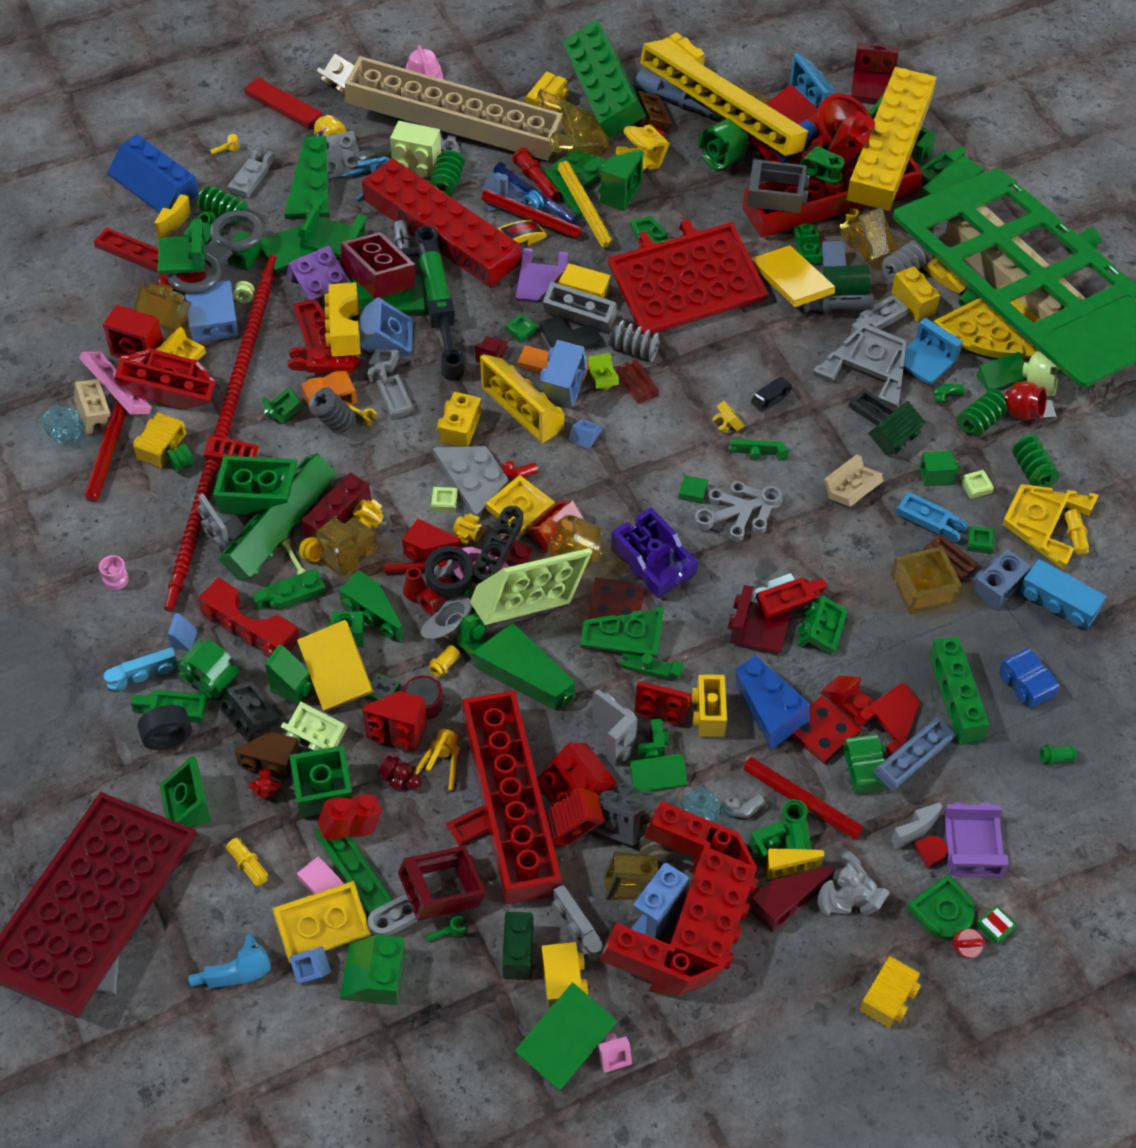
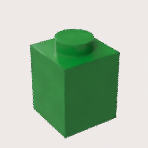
M239 231L231 241L244 240L251 234ZM260 242L247 250L232 251L233 254L227 259L228 264L248 271L261 255Z
M952 450L923 452L919 466L923 485L953 484L955 474L959 472V464L957 460H954Z

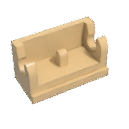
M99 379L75 382L74 401L85 434H92L93 426L97 423H101V428L104 431L107 427L110 411Z

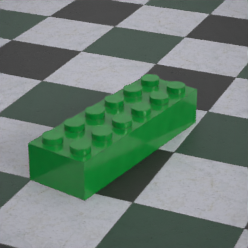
M598 19L562 41L596 119L609 138L623 131L626 126H631L646 117L613 43Z

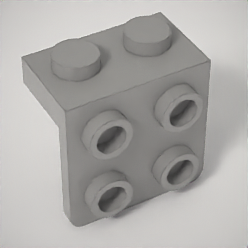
M597 689L593 693L592 717L594 721L609 731L607 738V761L616 766L621 760H627L636 746L637 718L630 709L623 708L616 703L610 694L603 693Z

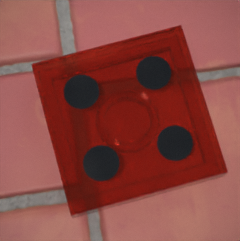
M595 577L588 619L611 615L621 616L641 611L645 584Z

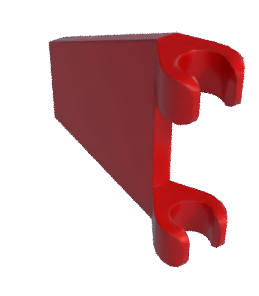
M902 682L874 703L861 710L854 720L859 726H862L873 716L893 738V741L886 747V758H889L905 744L920 701L908 686Z

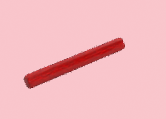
M485 189L482 193L481 200L532 220L572 238L578 239L581 235L582 229L576 225Z
M118 402L113 405L84 495L87 501L96 502L99 499L127 410Z
M750 757L744 765L745 772L790 800L802 801L808 811L853 839H857L862 833L863 826L755 758Z

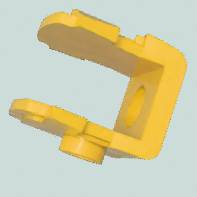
M652 125L644 127L626 126L624 134L637 148L617 146L616 154L620 155L642 150L644 151L643 171L646 168L648 170L659 168L670 143Z

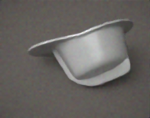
M456 596L446 601L422 626V637L436 639L443 636L447 640L457 639L462 617L471 615L470 598L467 596Z

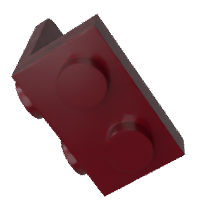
M744 585L742 593L736 594L733 608L737 609L736 615L731 614L728 623V629L732 630L730 643L774 654L781 653L791 616L790 611L766 619L759 603L752 602L754 587Z

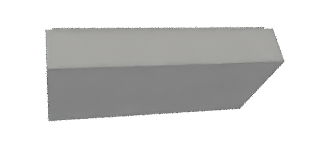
M399 374L387 377L385 382H381V380L376 381L377 388L391 420L414 414V408Z

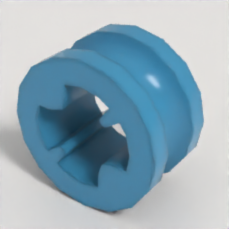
M532 190L522 198L524 205L536 210L544 206L543 198L537 191Z

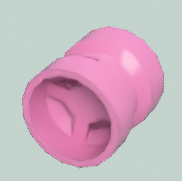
M111 555L101 560L99 570L105 587L110 590L124 588L129 582V576L123 559L119 556Z

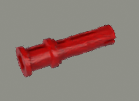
M521 148L517 150L512 156V162L522 169V174L525 177H530L550 202H554V199L557 201L561 196V192L540 170L539 162L532 159L528 149Z

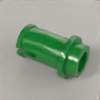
M1046 744L1045 747L1040 748V761L1048 766L1058 762L1073 763L1076 759V749L1073 745L1052 747L1050 744Z

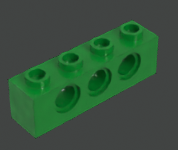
M956 636L935 639L932 643L929 659L953 731L957 734V743L961 745L984 741L989 728V722L960 638Z

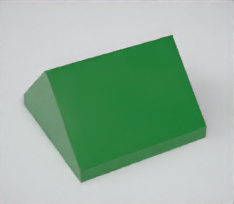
M191 756L159 784L166 818L188 827L211 822L197 758Z

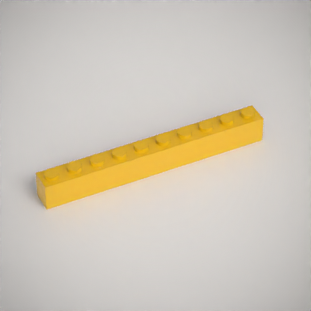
M658 40L643 44L640 64L720 115L731 119L739 127L783 155L787 156L804 151L808 130L665 41Z

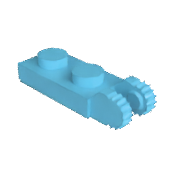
M168 648L106 670L103 679L107 684L108 690L113 692L125 689L128 683H140L148 677L170 673L173 669L178 668L173 648Z

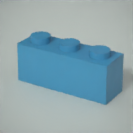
M1040 559L1037 560L1024 578L1019 592L1028 600L1040 604L1050 612L1058 614L1073 625L1079 626L1086 631L1101 611L1107 597Z

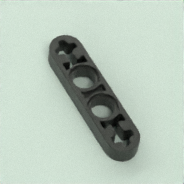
M508 506L502 510L473 567V581L476 585L501 570L523 526L524 514L519 507ZM512 517H516V518H513V519H512V521H511V526H509V525H508V519H511ZM505 533L510 537L507 540H499L496 536ZM497 552L501 556L497 559H491L487 554ZM486 566L489 567L488 574H485V576H481L484 574Z

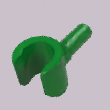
M455 916L451 919L448 927L427 934L428 942L448 935L454 938L462 937L466 927L456 928L454 926L460 925L463 922V917Z

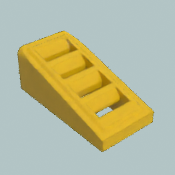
M768 849L766 879H775L819 869L822 867L824 851Z

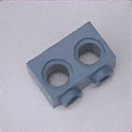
M1007 549L1002 555L994 556L985 571L981 569L973 579L975 585L972 593L997 610L1022 586L1023 580L1032 566Z

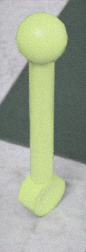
M287 538L281 543V547L286 548L298 570L297 575L307 572L298 562L290 547V539Z

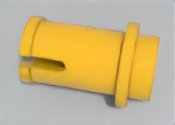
M452 645L447 646L436 659L430 661L429 671L438 678L445 676L449 667L461 657L460 652Z

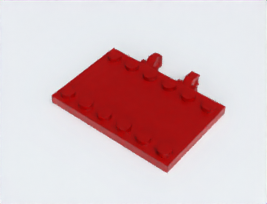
M687 219L680 222L679 230L683 232V235L661 243H653L652 239L648 237V231L639 233L638 242L640 246H638L637 250L609 257L607 262L637 327H642L641 334L643 335L648 329L650 334H654L766 300L769 295L733 222L699 231L698 229L694 230L690 220Z

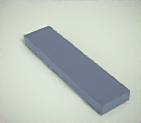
M937 716L881 763L873 773L893 792L949 744L957 734Z

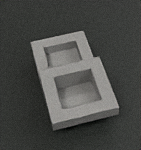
M940 802L915 810L911 823L894 829L891 842L895 850L915 842L934 826L942 809Z

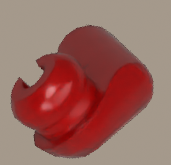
M513 461L501 464L502 473L507 478H517L519 475L526 478L538 474V467L534 462L514 468Z

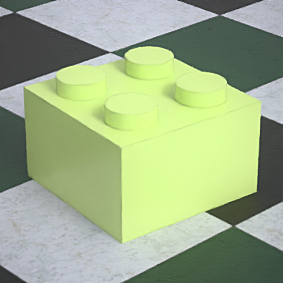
M398 121L390 137L392 158L417 175L431 179L437 158L441 153L440 129Z

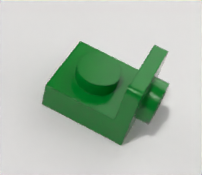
M477 613L462 617L456 642L457 645L465 649L470 655H473V651L487 642L483 639L485 624Z
M781 821L751 832L747 849L752 859H756L760 867L766 865L767 850L775 849L783 842L786 830Z

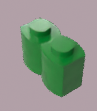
M877 734L845 738L843 752L854 793L862 794L887 790L888 787L873 773L885 761L886 748L884 742L879 741Z

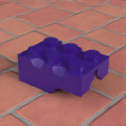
M652 507L636 516V523L632 527L626 522L612 531L611 550L621 560H625L629 564L631 571L645 581L647 588L657 598L697 574L698 561L682 546L677 533Z

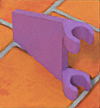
M524 248L516 301L539 303L545 296L550 282L556 283L568 265V252H559L558 266L532 263L533 249Z

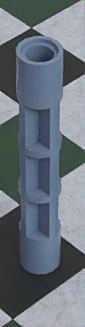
M644 70L638 72L634 82L635 90L658 95L663 100L704 114L710 118L712 117L720 121L727 119L661 76Z

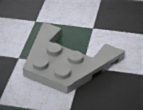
M863 323L843 342L839 349L827 356V360L821 365L815 367L813 375L833 383L842 364H846L885 380L886 383L878 398L894 409H897L899 407L907 340Z

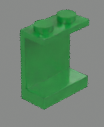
M315 202L312 210H308L306 213L305 223L300 224L298 230V237H301L300 247L317 251L330 246L335 257L341 258V242L363 237L366 230L367 216L358 214L353 226L319 217L320 203Z

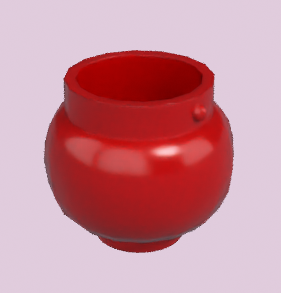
M1020 381L1005 392L1004 398L1008 406V413L1015 420L1030 421L1035 417H1043L1047 405L1045 387H1038L1033 382Z

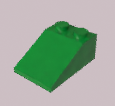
M224 456L213 494L219 513L244 515L288 503L297 459Z

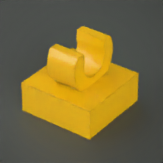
M725 401L717 405L721 413L716 414L712 420L717 425L724 421L718 427L722 433L728 432L731 426L737 432L745 426L735 411Z

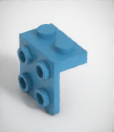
M924 318L919 323L916 338L906 347L903 369L923 382L933 384L958 361L963 341L936 323Z

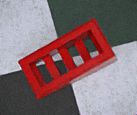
M209 435L203 457L222 463L224 456H235L233 455L234 452L238 453L237 456L257 457L259 446ZM215 445L219 446L218 452L213 451ZM224 449L228 450L227 454L223 453Z

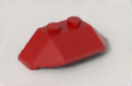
M147 349L130 356L121 357L114 377L118 383L137 398L181 409L209 404L215 386V380L210 377L197 360L154 349Z

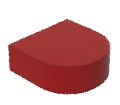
M937 836L925 837L916 841L913 846L927 869L942 863L948 852L945 841Z

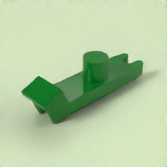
M730 440L729 452L749 454L751 460L760 459V454L776 455L778 461L788 459L789 448L786 449L783 441Z
M623 653L622 659L627 661L619 662L620 667L623 669L674 681L677 677L680 678L684 667L683 663L676 660L672 663L655 660L650 654L638 656Z

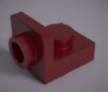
M485 336L482 344L477 343L475 346L476 362L480 363L482 355L503 358L508 348L507 342Z

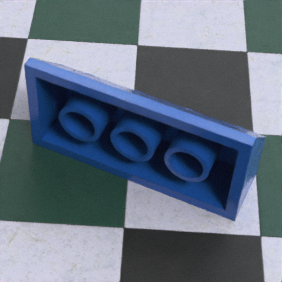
M138 134L120 145L108 170V175L158 213L161 212L162 208L172 209L180 194L188 196L189 201L199 195L195 175Z

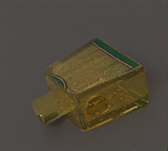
M614 851L604 874L605 900L638 899L659 871L657 857Z

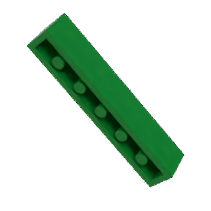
M319 453L306 456L296 467L288 503L259 510L218 557L219 561L237 580L251 579L256 576L260 571L259 566L274 555L275 547L289 537V531L292 527L302 522L303 514L313 508L319 501L317 499L319 495L326 492L333 483L331 481L336 477L337 473Z

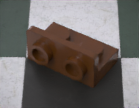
M638 91L636 95L646 117L636 122L637 127L652 125L654 128L669 130L672 122L660 96Z

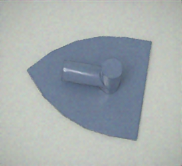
M491 172L483 186V191L487 189L519 203H523L522 198L524 195H527L520 184L509 178L506 174ZM484 202L489 213L501 210L499 207Z

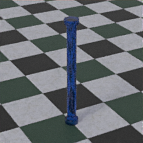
M499 162L496 164L494 173L506 174L510 182L527 194L532 190L537 191L543 198L544 206L566 222L573 225L577 223L578 215L575 213L571 214L508 170L504 163Z

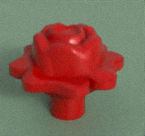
M269 769L259 770V778L248 784V788L255 791V795L261 798L274 796L275 791L282 787L281 783L270 778Z

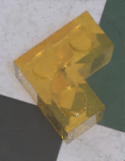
M882 207L840 225L842 238L848 246L858 243L859 253L864 258L865 263L898 250Z
M150 283L149 286H140L133 310L144 314H151L159 319L160 324L172 329H178L179 327L184 328L191 302L185 300L183 294L172 291L173 287L169 285Z
M333 517L316 532L321 563L342 578L349 572L354 571L358 564L366 556L372 555L377 547L375 532L355 517H352L345 524Z

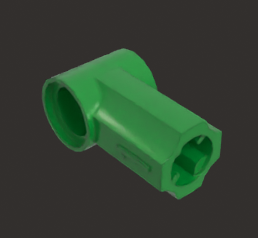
M796 799L785 803L780 817V821L786 830L784 835L786 849L812 850L806 818L808 809L802 801ZM788 814H796L799 819H792Z

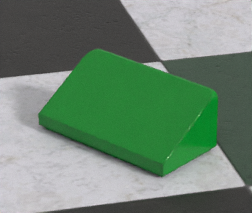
M1016 352L980 365L977 378L987 391L991 388L998 390L1027 380V377L1022 376L1025 362L1021 353Z
M683 754L630 762V777L632 785L636 789L659 791L688 785Z

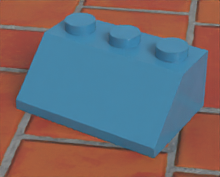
M798 53L793 54L790 84L818 108L825 98L837 92L811 61Z

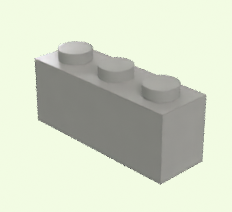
M550 282L543 300L545 313L555 316L561 315L564 319L586 326L591 324L593 328L610 333L617 315L616 302L554 282Z

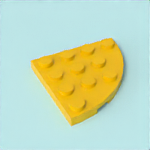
M981 298L933 322L962 340V348L981 355L1002 358L1020 352L1023 359H1030L1036 351H1039ZM1019 299L1010 302L1030 321L1036 322L1040 320Z

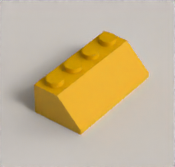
M488 355L480 357L481 388L543 444L564 430L565 415L562 409L552 404L543 392H539L529 379L522 377L513 365H509L504 359Z

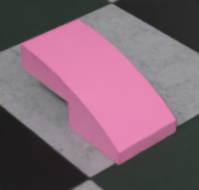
M319 856L297 873L298 879L313 894L344 884Z

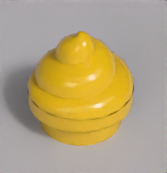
M315 537L304 539L299 546V554L307 562H317L324 555V546Z

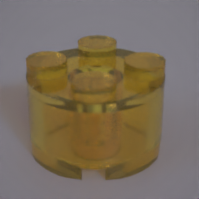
M568 514L563 516L554 527L558 530L555 537L550 536L548 557L590 548L593 552L585 568L586 570L593 561H598L602 555V548L600 547L602 527Z

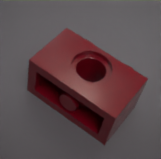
M857 42L854 69L893 73L894 68L897 67L899 47Z

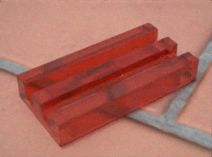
M637 359L632 360V364L624 363L622 368L620 365L616 367L617 375L637 404L659 396V390ZM627 372L634 380L635 385L637 386V388L641 390L644 396L640 395L636 387L633 385L629 377L626 375Z

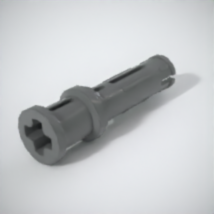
M874 294L829 295L804 304V313L809 311L828 313L830 310L874 309Z

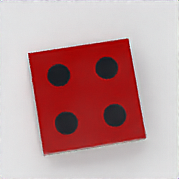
M821 695L810 705V721L793 732L791 737L825 765L843 749L845 738L856 737L860 733L861 728Z

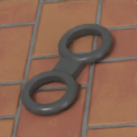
M230 211L216 218L210 228L212 240L205 246V264L212 269L210 275L201 282L186 283L177 278V273L167 274L166 277L169 284L177 291L187 294H198L215 286L221 277V265L233 254L232 251L250 249L262 238L264 226L260 218L247 211ZM233 221H245L254 227L253 233L244 240L229 241L220 236L222 227Z

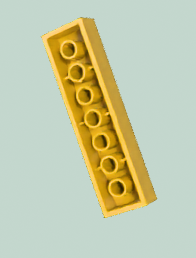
M894 68L874 118L875 127L867 144L861 151L851 176L847 200L890 211L931 103L937 77L905 68Z

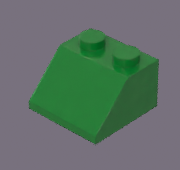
M637 150L612 156L606 165L603 164L599 171L601 183L598 193L601 194V204L625 211L642 184L644 151Z
M373 935L349 944L340 1000L398 1005L406 954L404 937Z

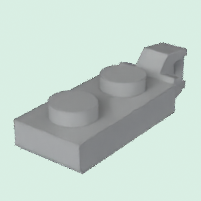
M892 295L874 305V309H867L860 313L856 323L852 324L850 335L863 323L881 330L908 315L909 308L895 295Z

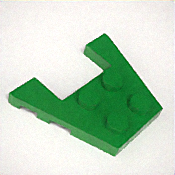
M573 149L547 168L544 174L561 192L564 204L567 208H571L574 217L579 220L584 215L561 176L558 164L568 161L584 190H586L601 179L599 177L600 168L603 164L606 165L608 160Z

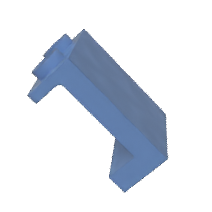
M231 280L217 282L209 290L198 294L185 293L189 328L193 341L201 342L239 336Z
M664 863L634 903V908L641 912L642 915L632 929L661 940L682 911L687 896L689 877L668 863Z

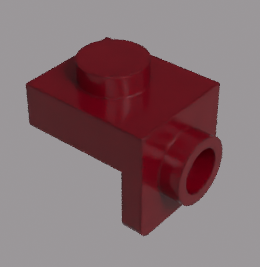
M506 535L501 540H507L509 539V536ZM515 540L505 562L510 567L528 563L532 548ZM490 552L491 555L498 558L501 556L497 552Z

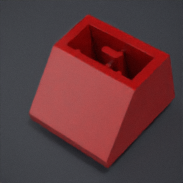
M398 691L363 707L366 738L378 744L386 743L393 745L403 751H417L427 727L425 698Z
M568 742L537 778L538 783L553 803L566 799V797L570 796L571 791L578 788H583L600 795L603 791L611 790L617 784L588 743Z

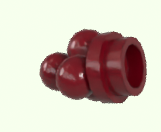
M388 755L378 770L382 780L385 782L389 781V786L394 790H400L404 785L409 790H417L422 784L421 778L416 774H412L410 764L400 763V758L397 756L393 758Z

